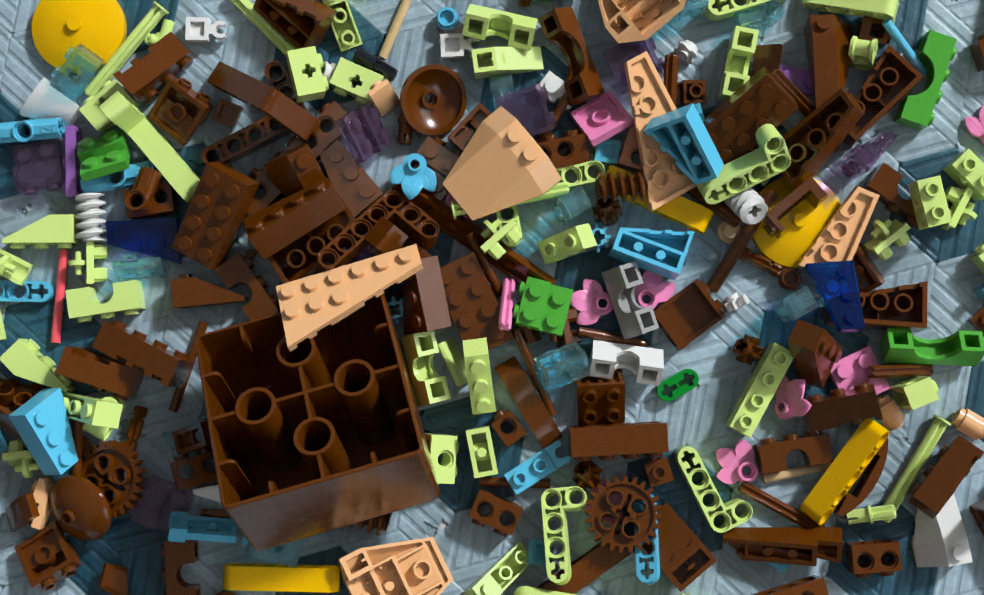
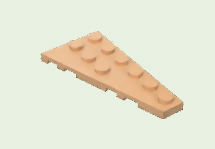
M646 51L625 62L624 68L649 211H653L697 185L675 164L676 161L667 151L664 153L659 148L660 144L651 135L648 136L644 132L652 118L676 110Z
M410 245L276 286L287 347L290 352L298 347L297 344L306 338L312 339L318 335L317 332L327 325L336 324L365 305L364 302L373 296L379 297L384 293L383 290L394 283L399 284L422 270L423 265L417 245Z

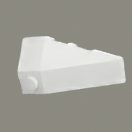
M922 469V470L920 471V476H919V482H920V483H922V481H923L924 478L926 477V476H924V475L922 474L925 469ZM954 493L933 519L917 508V514L915 513L914 518L916 522L914 535H912L911 543L916 567H950L973 562L968 537Z

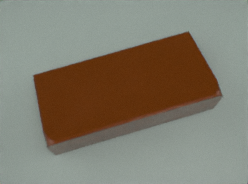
M859 243L847 273L859 292L865 293L881 286L885 279L862 244Z

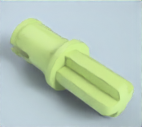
M892 504L875 507L868 505L867 508L853 509L847 513L849 525L864 522L874 524V521L896 518V509Z

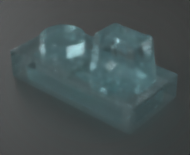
M135 253L121 254L120 260L113 262L112 269L119 282L166 278V268L161 257L137 259Z

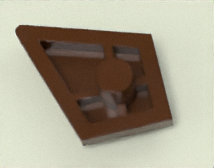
M104 563L98 587L110 595H129L128 567Z

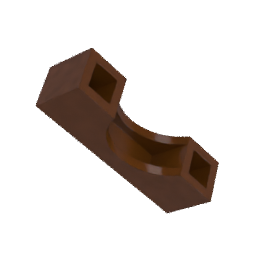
M572 7L554 8L538 18L546 40L555 44L566 58L569 72L567 80L563 85L571 105L587 103L603 95L605 91Z

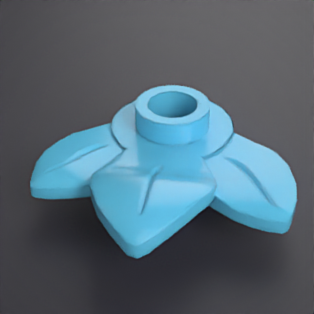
M418 153L409 154L404 159L403 164L395 166L390 174V183L401 184L402 191L408 200L415 198L422 190V187L431 192L436 190L437 179L435 172L427 167L425 158ZM412 161H417L420 166L417 169H413L410 164Z

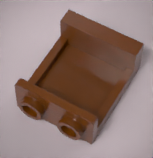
M809 177L765 214L763 220L765 224L763 226L764 230L771 237L775 235L779 239L785 231V228L779 222L780 219L805 199L816 209L823 203L827 193L812 177Z
M694 280L653 310L658 326L677 351L684 349L691 341L726 317L723 313L725 308L719 300H713L709 294L711 289L704 281Z

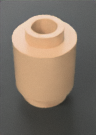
M889 394L879 397L878 401L883 417L881 419L882 426L886 429L890 428L891 431L898 429L904 424L902 422L905 419L903 412L894 398H890Z
M959 408L952 417L951 424L955 426V429L974 440L983 439L984 418L968 408Z

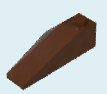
M303 143L263 164L274 186L286 197L312 185L318 180L325 179L307 143Z

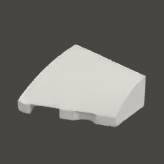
M45 77L32 91L19 113L25 118L33 119L61 117L65 126H72L82 115L79 111L81 107Z

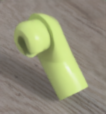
M163 19L160 32L155 34L148 33L145 36L144 41L146 45L151 47L169 32H172L175 22Z

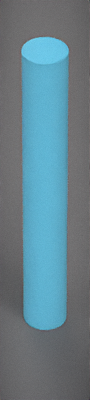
M890 18L882 22L883 27L904 56L919 73L925 75L927 69Z

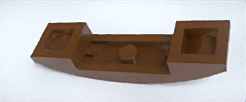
M513 356L496 366L495 370L542 448L563 437L516 357Z
M888 438L866 467L853 493H847L833 513L841 517L860 505L873 490L886 462Z

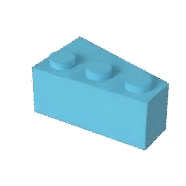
M693 103L654 117L649 121L644 132L648 136L651 135L660 144L659 148L664 153L667 151L676 161L675 164L695 185L718 178L724 163Z
M620 227L608 256L626 263L636 261L639 268L675 280L680 274L695 231H657Z
M61 387L41 390L8 416L44 475H62L78 461Z

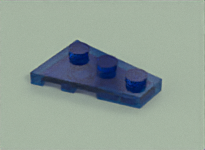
M178 217L106 221L108 245L182 264L181 253L172 248L179 231Z
M854 260L806 264L805 269L811 275L817 292L821 294L827 305L826 309L838 332L863 331L865 323Z

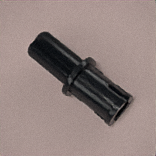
M359 47L353 55L354 61L361 63L371 71L383 75L387 80L393 81L396 78L398 70L382 61L380 56L376 57L362 47Z

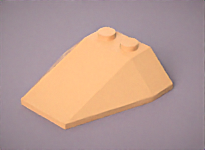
M598 0L605 28L619 44L647 40L682 11L687 0Z
M500 106L482 121L446 177L443 186L470 219L475 221L541 196L562 180L549 157L521 123Z
M433 537L363 547L338 559L343 581L350 595H440L453 581Z

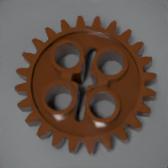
M108 440L101 441L99 445H92V451H85L87 458H82V477L94 484L97 481V487L104 494L110 506L111 518L121 517L122 514H129V508L137 507L134 500H142L138 493L139 491H146L141 486V483L147 481L146 478L142 477V474L147 469L140 468L144 460L136 459L139 452H132L133 446L125 445V442Z
M625 475L623 481L620 482L618 477L615 476L614 483L612 484L608 479H605L606 487L598 484L597 487L600 492L591 491L594 501H586L591 506V509H586L584 512L591 517L586 519L585 523L593 524L588 529V532H596L597 534L593 538L594 541L602 539L601 547L604 548L609 544L611 553L616 547L619 548L620 555L623 554L624 548H628L630 554L633 553V547L635 546L639 551H642V542L649 546L650 541L648 537H657L653 529H661V526L656 521L662 520L663 516L656 514V512L662 510V506L654 504L659 500V497H651L653 488L645 490V481L637 485V477H634L632 482H628L627 475ZM613 494H619L623 497L619 505H613L609 502ZM632 495L627 508V514L630 517L624 518L620 534L616 535L615 531L620 522V516L617 513L623 512L627 496ZM635 502L645 504L646 508L642 513H636L632 510ZM610 516L614 518L615 524L611 528H605L601 524L603 518ZM633 524L638 528V532L634 536H628L624 532L625 527Z

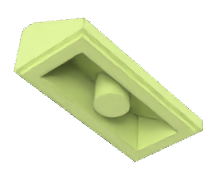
M451 338L439 343V351L456 386L459 387L468 383L465 359L456 340Z

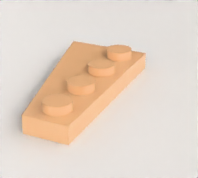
M855 186L797 265L842 283L880 195Z

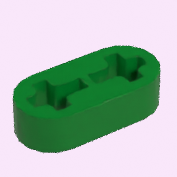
M692 369L680 370L660 382V385L656 387L657 396L663 401H672L697 386L699 382L698 374ZM684 373L693 376L691 385L687 383L678 384V382L684 379ZM675 384L676 388L671 390L670 397L661 394L664 390L663 385L671 387Z

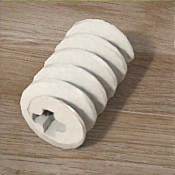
M752 187L724 200L730 209L744 223L749 225L757 224L764 219L769 208L765 204L764 199Z
M83 193L75 196V200L81 202V204L75 206V210L82 212L76 215V219L83 221L76 224V228L82 230V232L76 234V238L83 240L82 242L94 241L96 243L107 241L106 238L100 237V234L107 232V229L101 228L100 225L107 223V221L99 217L106 214L105 210L99 209V206L106 204V201L100 200L99 197L106 194Z

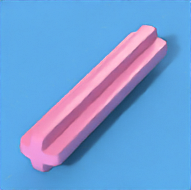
M513 277L503 279L498 328L501 331H509L511 329L516 283Z

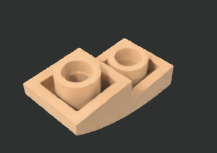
M387 79L383 82L378 80L370 86V91L367 93L382 117L400 105V100Z
M49 476L36 480L31 489L35 502L39 504L37 508L40 516L33 519L30 527L38 530L47 527L51 518L49 494L53 482Z

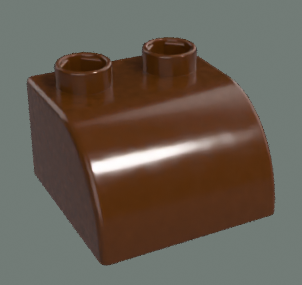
M384 293L377 298L373 296L365 301L363 307L336 324L327 325L317 332L318 335L312 339L306 338L298 343V347L291 352L287 347L281 312L201 334L195 339L221 505L251 546L257 551L434 501L440 496L416 398Z

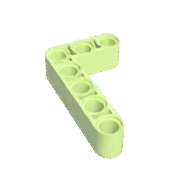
M116 91L99 108L113 123L132 138L177 193L189 204L200 179L141 110L119 91Z
M589 161L556 168L562 178L558 183L567 182L565 174L573 172L577 176V181L574 183L567 182L569 190L595 185L596 178H591L588 175V169L595 167L604 177L605 167L599 161ZM514 205L508 209L513 211L514 215L512 218L517 223V228L522 235L517 206ZM501 211L496 212V218H499L503 223L499 226V230L511 220L503 219L500 215ZM505 237L501 240L509 248H515L521 243L520 240L513 246L506 241Z

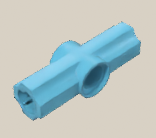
M61 117L0 123V144L62 138L63 133H65V123ZM25 126H28L30 129L29 136L25 133Z
M149 160L130 164L129 169L85 182L81 178V188L84 193H102L116 189L125 190L135 183L141 166L152 169L154 167ZM122 173V180L115 184V175Z

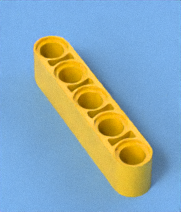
M609 165L604 179L608 172H611L614 179L616 173L621 172L624 179L627 171ZM646 188L645 201L641 200L640 195H637L635 202H632L630 195L627 196L626 201L649 211ZM678 196L657 209L650 211L700 234L705 233L714 213L712 210L682 196Z
M866 418L806 497L800 510L817 524L822 525L882 447L890 431L872 418Z
M224 564L223 589L334 593L340 591V566Z

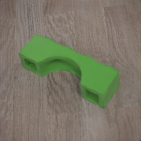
M929 30L922 36L916 55L927 69L926 85L920 94L908 95L900 101L894 119L895 123L918 131L932 124L935 113H933L934 106L938 104L942 96V91H940L942 82L944 83L947 80L950 72L947 69L949 61L953 60L957 48L954 47L957 39Z
M887 328L879 342L882 363L977 366L984 356L982 331L958 330L948 337L928 340L916 337L910 328Z

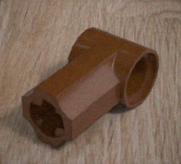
M141 166L132 190L126 194L124 199L127 208L136 216H146L152 210L151 201L162 176L160 172L146 166ZM143 199L139 207H134V203L137 200Z

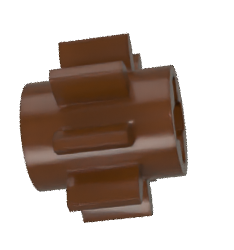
M608 197L606 203L603 202L602 198L599 199L596 207H592L596 223L602 221L604 226L616 224L619 217L623 215L619 201L613 202L610 197Z
M747 334L744 335V338L736 340L733 352L738 355L736 360L749 365L760 360L764 350L759 345L761 340Z
M591 459L588 463L586 461L579 462L573 469L575 476L572 480L584 491L587 487L594 489L602 480L599 475L602 469Z

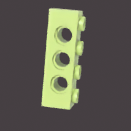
M775 342L768 344L725 423L727 427L751 438L794 357H791L790 350Z

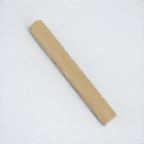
M412 0L401 1L378 55L381 59L387 60Z
M832 462L813 466L805 465L785 471L762 474L764 484L823 472L829 468Z

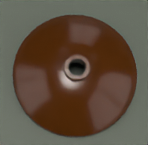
M438 64L421 66L407 77L400 93L402 115L406 122L420 133L440 135L450 131L459 123L466 109L467 95L463 81L456 72L446 66ZM429 95L430 100L426 103L425 96Z
M67 475L53 484L49 494L50 509L61 529L70 536L83 541H95L107 533L111 525L110 506L104 494L94 483L78 475Z

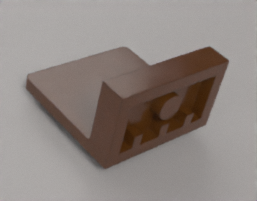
M616 369L612 379L589 376V370L575 371L578 425L625 423V381L622 369Z

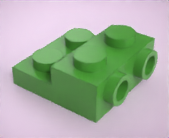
M111 130L102 136L88 137L78 142L77 156L81 162L80 176L83 182L129 169L130 143L124 130Z
M527 277L526 282L521 281L518 295L522 296L521 304H515L512 318L516 319L515 325L562 337L573 290L552 285L548 281Z

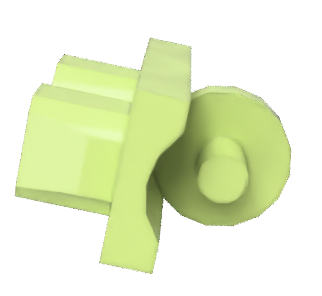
M954 186L946 189V200L952 202V206L949 209L952 222L942 225L941 228L949 230V228H955L957 223L965 226L967 220H976L978 215L972 211L975 204L968 202L974 190L968 187L960 189Z
M498 218L491 224L486 219L483 223L487 228L480 234L485 239L491 233L493 236L480 249L484 254L488 253L496 261L506 253L499 244L504 237L513 246L523 238L515 220L512 218L497 231V228L503 224L502 221Z
M876 219L872 223L875 229L870 233L872 238L863 246L866 251L874 253L878 259L886 261L893 254L889 245L894 242L896 246L902 247L910 242L907 233L910 227L906 222L902 224L896 219L893 221L887 219L885 222Z
M86 241L85 260H82V252L76 251L75 260L68 261V266H75V275H82V266H85V285L107 281V268H94V259H107V246L94 244V241Z
M0 248V275L23 286L33 264Z
M23 441L9 442L8 453H2V460L8 461L10 466H15V472H22L24 478H31L34 470H40L29 450H25V443Z

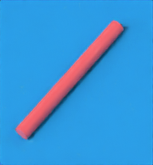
M59 249L51 333L52 343L61 342L69 250Z

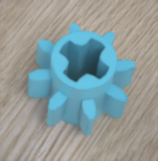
M595 223L594 230H592L593 235L598 233V236L603 237V239L593 248H596V253H599L601 246L608 249L609 246L605 242L611 239L612 236L606 235L607 226L599 229L597 223Z
M392 296V302L387 304L389 310L392 305L394 307L398 304L400 305L399 310L401 314H395L392 319H395L396 325H399V319L403 318V298L398 302Z

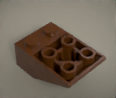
M665 502L662 505V510L657 512V514L663 516L662 520H658V524L661 526V529H658L660 568L681 592L717 560L669 504ZM645 543L642 545L648 554L652 553V543L649 546Z

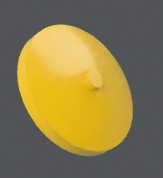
M41 0L35 9L31 26L34 44L44 60L56 69L73 75H87L100 71L125 41L127 34L126 18L117 0Z
M781 177L764 187L759 192V195L761 196L767 188L778 194V197L769 209L771 210L796 188L791 187L785 177ZM815 178L813 179L827 193L820 206L814 209L806 199L779 220L785 228L782 237L779 239L775 235L771 237L764 230L763 226L765 224L763 221L752 237L760 253L770 259L771 262H776L782 265V267L804 268L797 265V263L841 206L834 192Z

